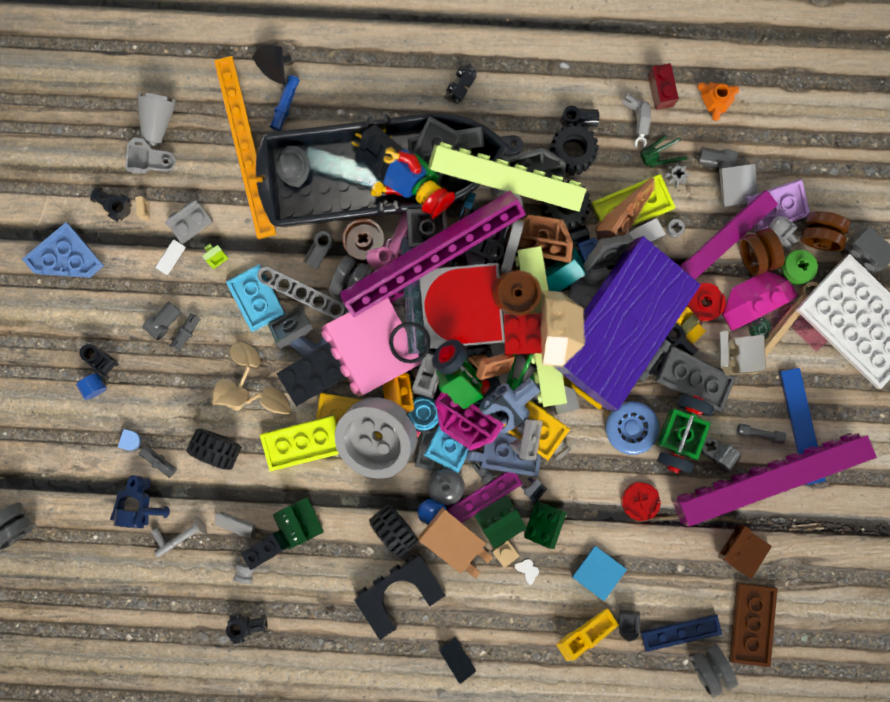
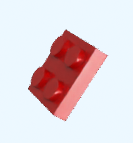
M541 313L504 315L505 354L542 353Z

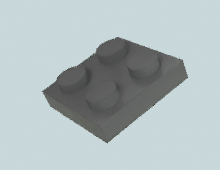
M630 234L600 239L583 264L586 271L615 266L634 239Z
M301 305L268 324L279 349L290 345L294 340L308 334L313 329Z

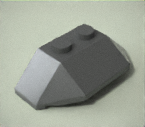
M544 148L504 158V161L509 162L508 166L514 168L516 164L527 167L526 171L533 173L534 169L545 172V177L551 178L552 175L559 177L566 175L565 161ZM490 187L492 194L504 191L501 189Z

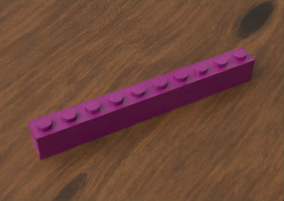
M511 191L506 192L340 292L343 303L353 318L525 216L526 214L518 198Z

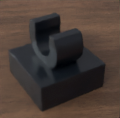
M529 477L528 480L531 482V485L528 488L522 485L521 488L525 491L524 494L532 502L536 503L546 492L547 488L538 479L534 480Z

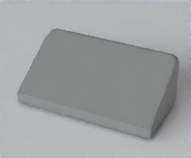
M219 512L215 515L216 526L246 538H252L256 528L255 524L224 512Z

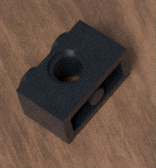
M280 529L245 550L241 555L251 571L289 548L290 544Z

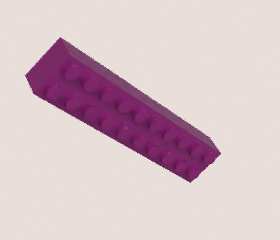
M847 433L839 436L840 440H828L822 442L820 447L815 448V446L804 449V453L789 454L785 456V460L779 461L777 459L770 461L766 467L761 468L757 466L749 469L750 473L734 474L731 476V480H718L713 482L711 487L706 488V486L694 489L695 493L677 495V499L673 500L672 503L680 523L692 526L873 460L877 456L868 435Z

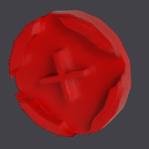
M635 482L629 485L621 497L624 512L630 518L637 521H646L653 518L659 512L661 506L658 491L652 485L645 482Z

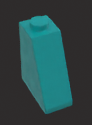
M574 247L572 248L571 262L557 260L545 270L548 291L560 292L586 275L583 266L584 261Z

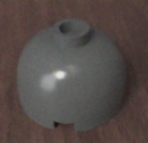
M442 467L436 469L427 480L429 497L445 506L457 503L464 494L465 483L460 473L449 468Z

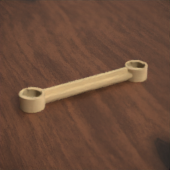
M809 282L801 286L799 290L800 297L765 339V357L800 315L796 309L808 297L805 292L806 287L812 286L815 289L819 285L818 283Z

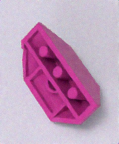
M767 271L733 287L722 315L730 330L733 331L798 297V294L788 279Z
M441 392L435 401L441 430L469 450L493 442L504 426L503 423L489 414L484 415L474 404L463 409L459 404H455L447 393Z

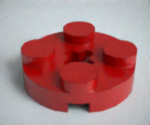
M701 283L687 307L700 321L707 322L721 315L725 309L726 299L716 285ZM704 297L710 302V305L706 307L701 304V300H704Z

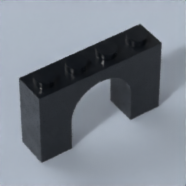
M415 553L405 559L406 563L400 567L397 564L389 570V575L386 577L379 576L372 581L374 585L368 589L365 586L356 592L357 596L354 601L379 640L397 629V624L384 604V592L391 584L398 581L412 583L418 588L429 607L446 596L445 590L421 553L417 556Z

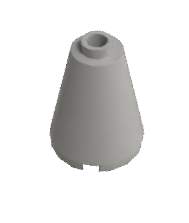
M138 92L141 139H144L149 146L157 147V143L161 144L177 100L172 98V102H170L166 96L145 93V96H142V93Z

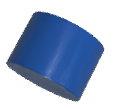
M97 373L83 378L76 384L84 400L92 399L107 389Z

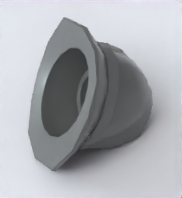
M289 145L280 152L276 162V171L279 177L288 185L300 187L307 180L310 171V162L306 152L299 147Z

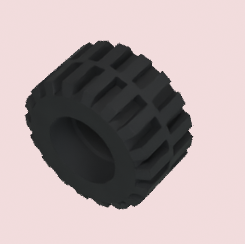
M570 123L568 127L564 125L561 127V130L558 129L549 147L551 153L565 161L566 173L569 172L570 176H574L575 173L580 175L583 171L586 172L592 166L599 149V145H597L598 139L593 137L595 133L593 131L589 132V127L587 126L582 128L579 123L576 126ZM568 142L578 143L583 148L584 155L578 158L570 157L565 153L563 145Z
M589 192L584 195L580 211H576L571 215H565L557 210L556 205L542 202V216L564 220L567 230L580 227L591 209V200L588 199L590 197Z
M198 428L195 429L186 452L193 458L211 466L232 470L242 447L227 437Z
M388 504L369 519L373 531L396 557L401 558L419 543L416 534L410 526Z

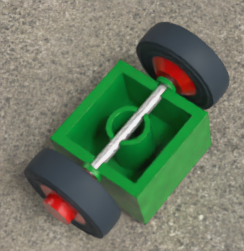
M451 339L441 344L432 358V364L440 381L438 384L439 388L444 394L447 393L455 404H459L463 409L472 404L480 407L481 402L501 383L495 376L480 380L476 376L477 371L466 361V347L460 341Z
M681 395L678 406L690 413L687 414L676 409L668 410L656 446L675 453L660 452L657 462L667 466V470L675 473L681 471L691 474L694 464L685 460L684 457L693 460L699 459L711 425L710 422L696 416L711 417L714 411V406L705 402V399L694 395L693 397Z

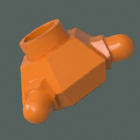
M700 82L697 85V89L702 93L703 102L707 110L711 111L710 113H712L714 121H718L720 115L727 111L735 100V94L739 92L738 86H728V84L710 82L705 84Z

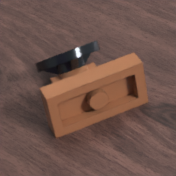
M490 345L466 348L467 354L471 355L469 361L478 368L476 376L480 380L509 373L515 359L512 354L487 357L484 352L491 349Z

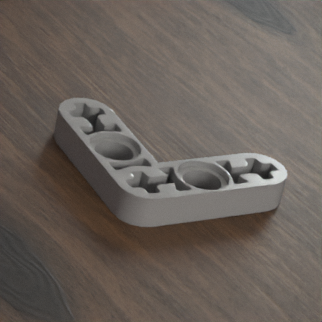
M516 220L513 222L507 248L503 255L500 274L512 269L524 221Z

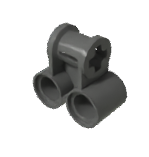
M714 438L705 439L702 447L703 455L714 461L716 466L727 473L731 472L740 459L741 453L728 444L724 445ZM713 444L714 450L707 451L706 445L711 446Z

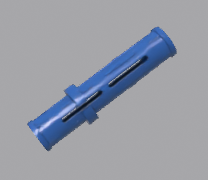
M293 75L288 76L279 104L274 109L275 114L269 127L275 131L282 130L283 123L289 115V107L300 82V79Z

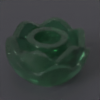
M760 317L752 321L749 325L750 336L763 335L765 339L768 338L772 329L769 320Z

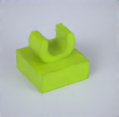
M211 244L204 247L207 253L202 255V257L213 270L229 259L218 245L214 248Z

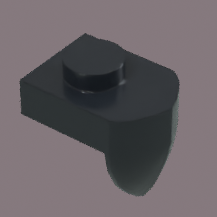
M620 610L619 634L624 640L632 642L639 636L640 611Z

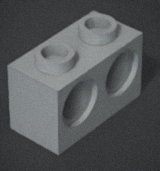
M428 353L422 360L412 389L414 394L433 399L439 383V377L432 364L433 355Z

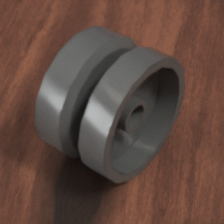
M346 255L337 267L330 284L329 293L340 297V292L370 275L372 267L363 262L357 266L356 259Z
M20 502L14 503L0 511V551L24 538L37 526L30 516L24 517L27 511Z
M716 644L706 648V657L700 652L690 656L698 679L712 699L722 694V686L727 690L738 686V681L731 665Z

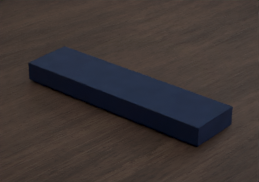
M717 614L640 631L645 652L722 635Z

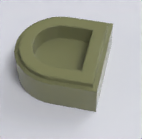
M695 314L689 317L681 326L686 335L699 324L700 319Z

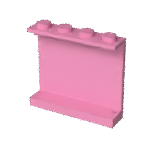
M386 298L355 318L349 312L322 327L324 340L326 342L329 341L333 357L339 360L342 374L348 377L351 383L350 388L358 397L422 363V361L404 363L392 354L389 338L394 328L402 323L389 298ZM404 327L399 329L393 339L395 351L405 359L418 358L419 355Z

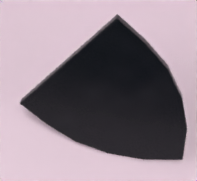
M269 44L260 47L252 56L257 67L270 80L285 85L284 64L291 62V56L289 54L283 56L281 46Z

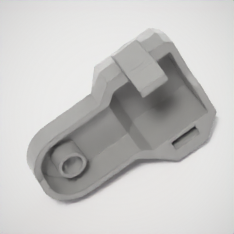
M133 138L127 143L125 170L127 172H132L133 174H145L149 170L169 172L174 168L176 159L172 153L153 150L141 138ZM134 142L142 143V146L134 145ZM163 160H167L168 164L163 163Z

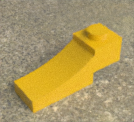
M604 609L584 625L568 633L556 643V646L566 661H574L587 649H592L619 625L609 609Z

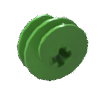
M795 250L788 254L782 266L784 276L791 284L798 286L810 282L817 274L818 269L815 257L805 250Z

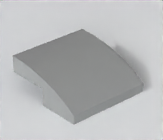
M755 164L719 169L722 207L747 204L746 197L758 194Z

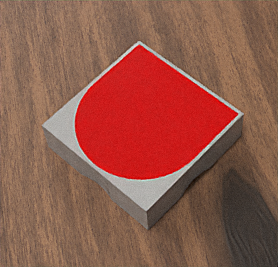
M499 263L438 268L420 278L424 328L430 336V349L438 348L441 344L451 339L460 341L464 346L505 342L504 313L495 305L492 297V287L495 280L500 276Z

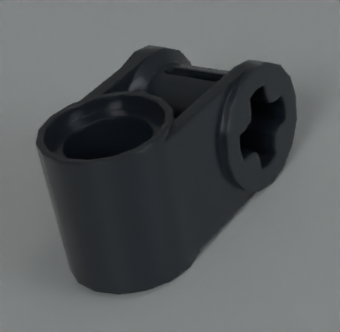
M86 344L80 349L79 354L82 360L105 379L114 366L119 365L113 357L96 345ZM93 348L94 356L89 358L88 352Z

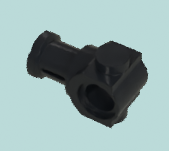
M98 186L90 195V201L102 205L103 209L109 213L107 216L116 222L119 219L122 221L131 212V199L123 194L120 196L115 194L109 195L103 191V188ZM122 204V209L117 212L116 208Z
M241 613L229 615L226 634L233 644L244 642V637H250L252 633L268 632L266 615L254 619L241 616ZM233 624L240 626V633H236L233 630Z

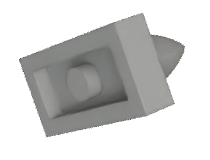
M526 419L516 427L519 433L523 435V438L514 440L509 445L519 455L520 459L536 460L543 421Z

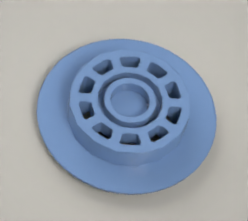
M638 401L623 402L619 410H611L606 420V434L612 446L618 451L629 455H637L648 451L655 444L659 435V421L654 411L646 404Z

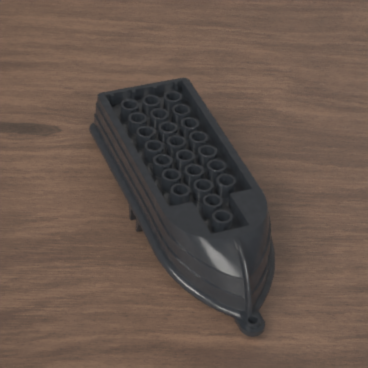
M422 113L393 118L384 114V119L373 120L372 116H369L367 121L270 132L261 137L257 152L256 177H265L264 182L257 183V188L264 211L270 223L276 227L286 228L401 214L407 212V209H422V205L417 202L416 195H412L409 198L385 194V192H382L380 197L371 195V189L376 182H381L384 186L385 184L364 163L359 165L354 161L358 147L354 146L352 141L359 143L361 140L355 133L362 135L364 131L376 125L381 130L386 129L385 133L388 136L392 135V139L398 144V147L402 146L409 151L407 139L420 137L428 117H433L457 131L482 127L485 147L466 150L471 151L470 155L478 157L479 153L490 156L489 160L496 162L497 159L502 160L506 156L519 154L523 149V141L516 135L500 137L493 130L473 119L450 113ZM514 143V144H516L517 146H516V147H512L510 144ZM288 145L301 148L306 152L310 162L307 180L300 187L288 185L279 177L276 171V162L279 154ZM445 174L440 187H445L448 192H454V202H456L482 184Z

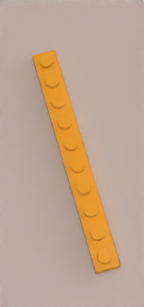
M229 56L214 60L257 238L262 239L277 235L275 226L270 223L264 211L258 193L257 183L264 182L263 177H256L257 152L234 58Z

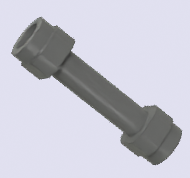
M667 340L663 341L640 376V381L644 382L650 376L648 372L661 354L669 350L670 342Z
M741 423L737 426V435L766 438L780 444H784L786 441V433L770 432L750 428V425Z

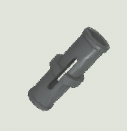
M190 313L184 325L179 327V333L170 346L181 352L189 337L192 338V332L201 319Z
M145 445L140 450L138 455L152 464V468H157L168 478H171L177 471V468L166 461L162 454L158 455L148 445Z

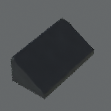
M456 637L439 647L441 655L459 684L476 672Z

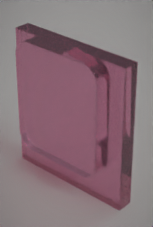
M803 316L791 327L815 351H818L828 342Z

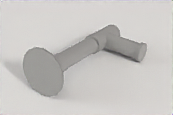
M195 516L194 524L189 529L168 542H165L159 528L152 530L150 533L159 545L154 550L157 557L162 556L196 533L202 532L206 534L207 528L204 522Z

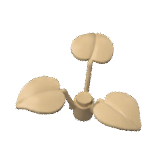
M236 342L232 345L230 356L237 364L246 365L245 372L238 388L231 380L222 379L218 381L213 390L212 404L229 406L231 409L239 411L245 403L250 404L251 401L260 397L261 405L267 410L280 414H289L290 406L287 398L276 388L267 387L263 393H258L249 398L248 391L243 389L242 386L250 366H259L260 356L253 347L246 343Z

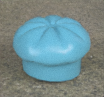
M423 396L413 399L414 410L406 415L412 423L414 422L416 429L429 430L439 422L435 399Z

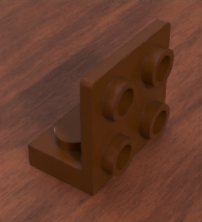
M738 524L719 553L718 558L748 578H753L770 551L771 545L751 533L752 530L746 526Z

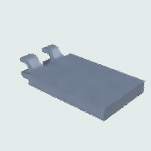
M507 432L499 433L493 442L483 445L482 453L468 452L467 460L481 462L480 468L538 477L541 456L537 453L536 460L520 459L519 455L509 445V443L517 439Z

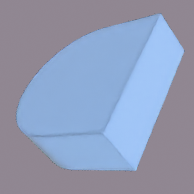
M123 429L118 448L129 451L138 449L141 445V436L137 432Z

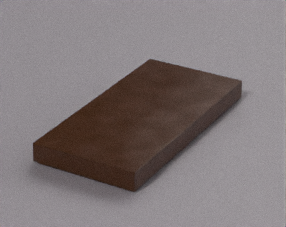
M737 582L729 658L731 663L771 668L777 587Z

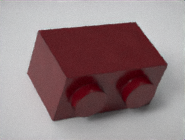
M671 63L652 66L648 79L655 110L674 107L679 97Z

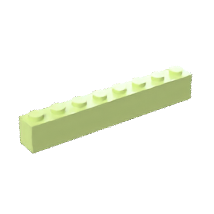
M442 142L440 146L434 145L428 166L430 170L580 211L586 188L580 187V182L570 180L569 183L563 182V177L552 175L551 178L545 177V172L535 169L531 173L526 171L527 167L516 164L514 168L508 166L509 162L501 159L493 162L489 160L490 156L480 153L478 157L472 156L469 150L460 148L459 151L452 150V145Z
M541 246L518 250V255L515 256L516 268L520 267L521 271L532 274L538 280L541 290L548 291ZM541 299L538 306L528 314L541 313ZM533 353L532 364L537 365V372H534L535 383H540L541 392L537 394L539 403H543V407L567 403L562 373L553 366L542 365V353Z

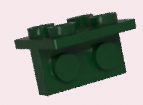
M507 495L474 515L493 548H497L527 528Z
M309 498L300 500L273 514L279 530H282L290 544L288 549L301 545L324 532Z
M537 501L530 516L524 538L548 549H555L567 512Z

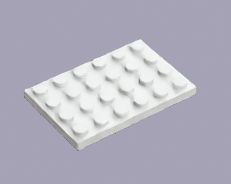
M847 254L797 307L796 311L877 389H882L890 380V293L851 254Z

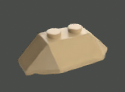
M541 290L542 365L562 367L585 345L583 308L561 292Z

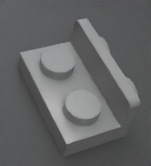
M196 200L185 204L184 209L178 213L171 214L168 220L165 221L166 225L170 227L182 244L213 223Z

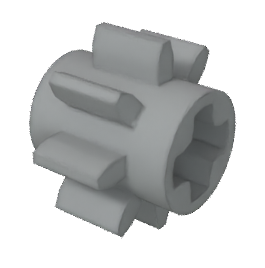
M676 163L674 168L669 166L667 168L669 173L664 176V178H668L669 182L667 185H675V188L680 183L684 185L687 182L684 178L690 175L686 173V166H679L678 163Z

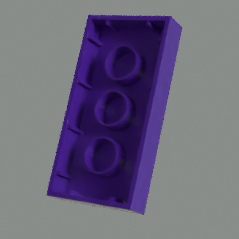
M644 236L634 239L583 311L585 345L562 367H553L605 409L619 410L701 284Z

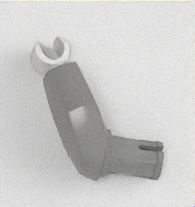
M628 93L625 97L626 99L621 104L636 112V134H639V138L634 142V147L636 148L637 142L641 141L643 149L647 144L644 136L648 135L651 124L650 104L646 100L641 102Z

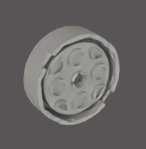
M380 397L364 398L362 401L353 404L339 420L335 430L337 451L352 470L363 476L377 479L391 477L405 467L414 453L417 445V431L414 422L410 421L406 415L407 412L401 406L391 400ZM374 431L381 432L383 438L378 439Z

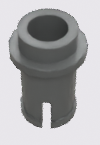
M475 462L471 467L482 478L481 481L487 484L495 477L493 475L494 472H491L489 469L480 468L481 462Z

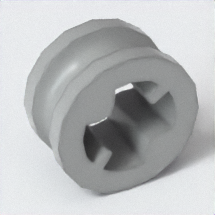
M673 219L666 226V233L673 238L680 236L685 230L684 223L679 219ZM675 224L677 228H680V230H678L677 232H675L674 229H671V227Z

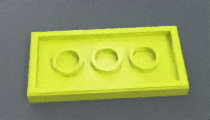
M661 174L652 177L655 179V189L631 227L676 208ZM649 179L593 201L591 205L598 221H603L609 212Z
M332 415L261 433L260 438L269 471L338 455L335 444L336 416Z

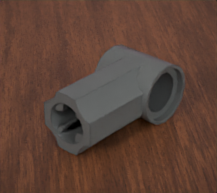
M702 147L697 161L700 165L718 168L717 170L719 171L720 168L735 167L738 152L730 149L719 151Z
M325 231L318 232L303 262L318 270L328 251L334 245L333 237ZM322 237L329 238L326 245H320Z
M168 301L156 315L149 317L144 322L142 328L158 341L166 335L169 330L168 327L182 312Z

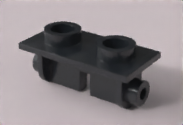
M471 64L464 67L461 66L456 72L457 78L446 88L445 98L451 96L452 101L456 104L462 101L468 91L463 85L470 88L477 77V71L472 68L469 69Z

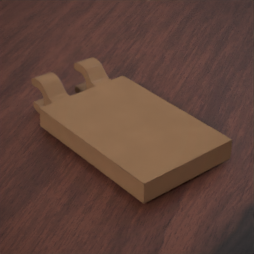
M443 507L417 537L421 543L460 574L466 570L474 578L481 573L470 563L478 554L487 563L493 558L483 548L486 543Z

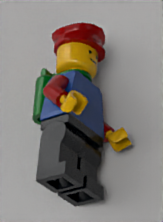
M376 125L363 132L354 161L359 165L364 163L385 184L384 186L381 182H376L371 189V195L380 197L382 192L406 198L416 195L417 202L422 205V211L429 213L432 219L444 212L454 202V192H448L445 187L441 188L436 183L439 179L437 171L430 170L428 168L429 164L420 156L411 154L402 146L398 147V144Z

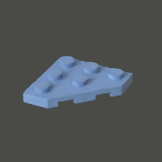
M67 222L22 258L31 271L38 275L91 278L105 266Z

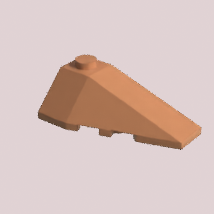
M651 177L609 212L603 221L598 222L595 229L597 240L617 235L622 236L628 233L655 189L654 178Z

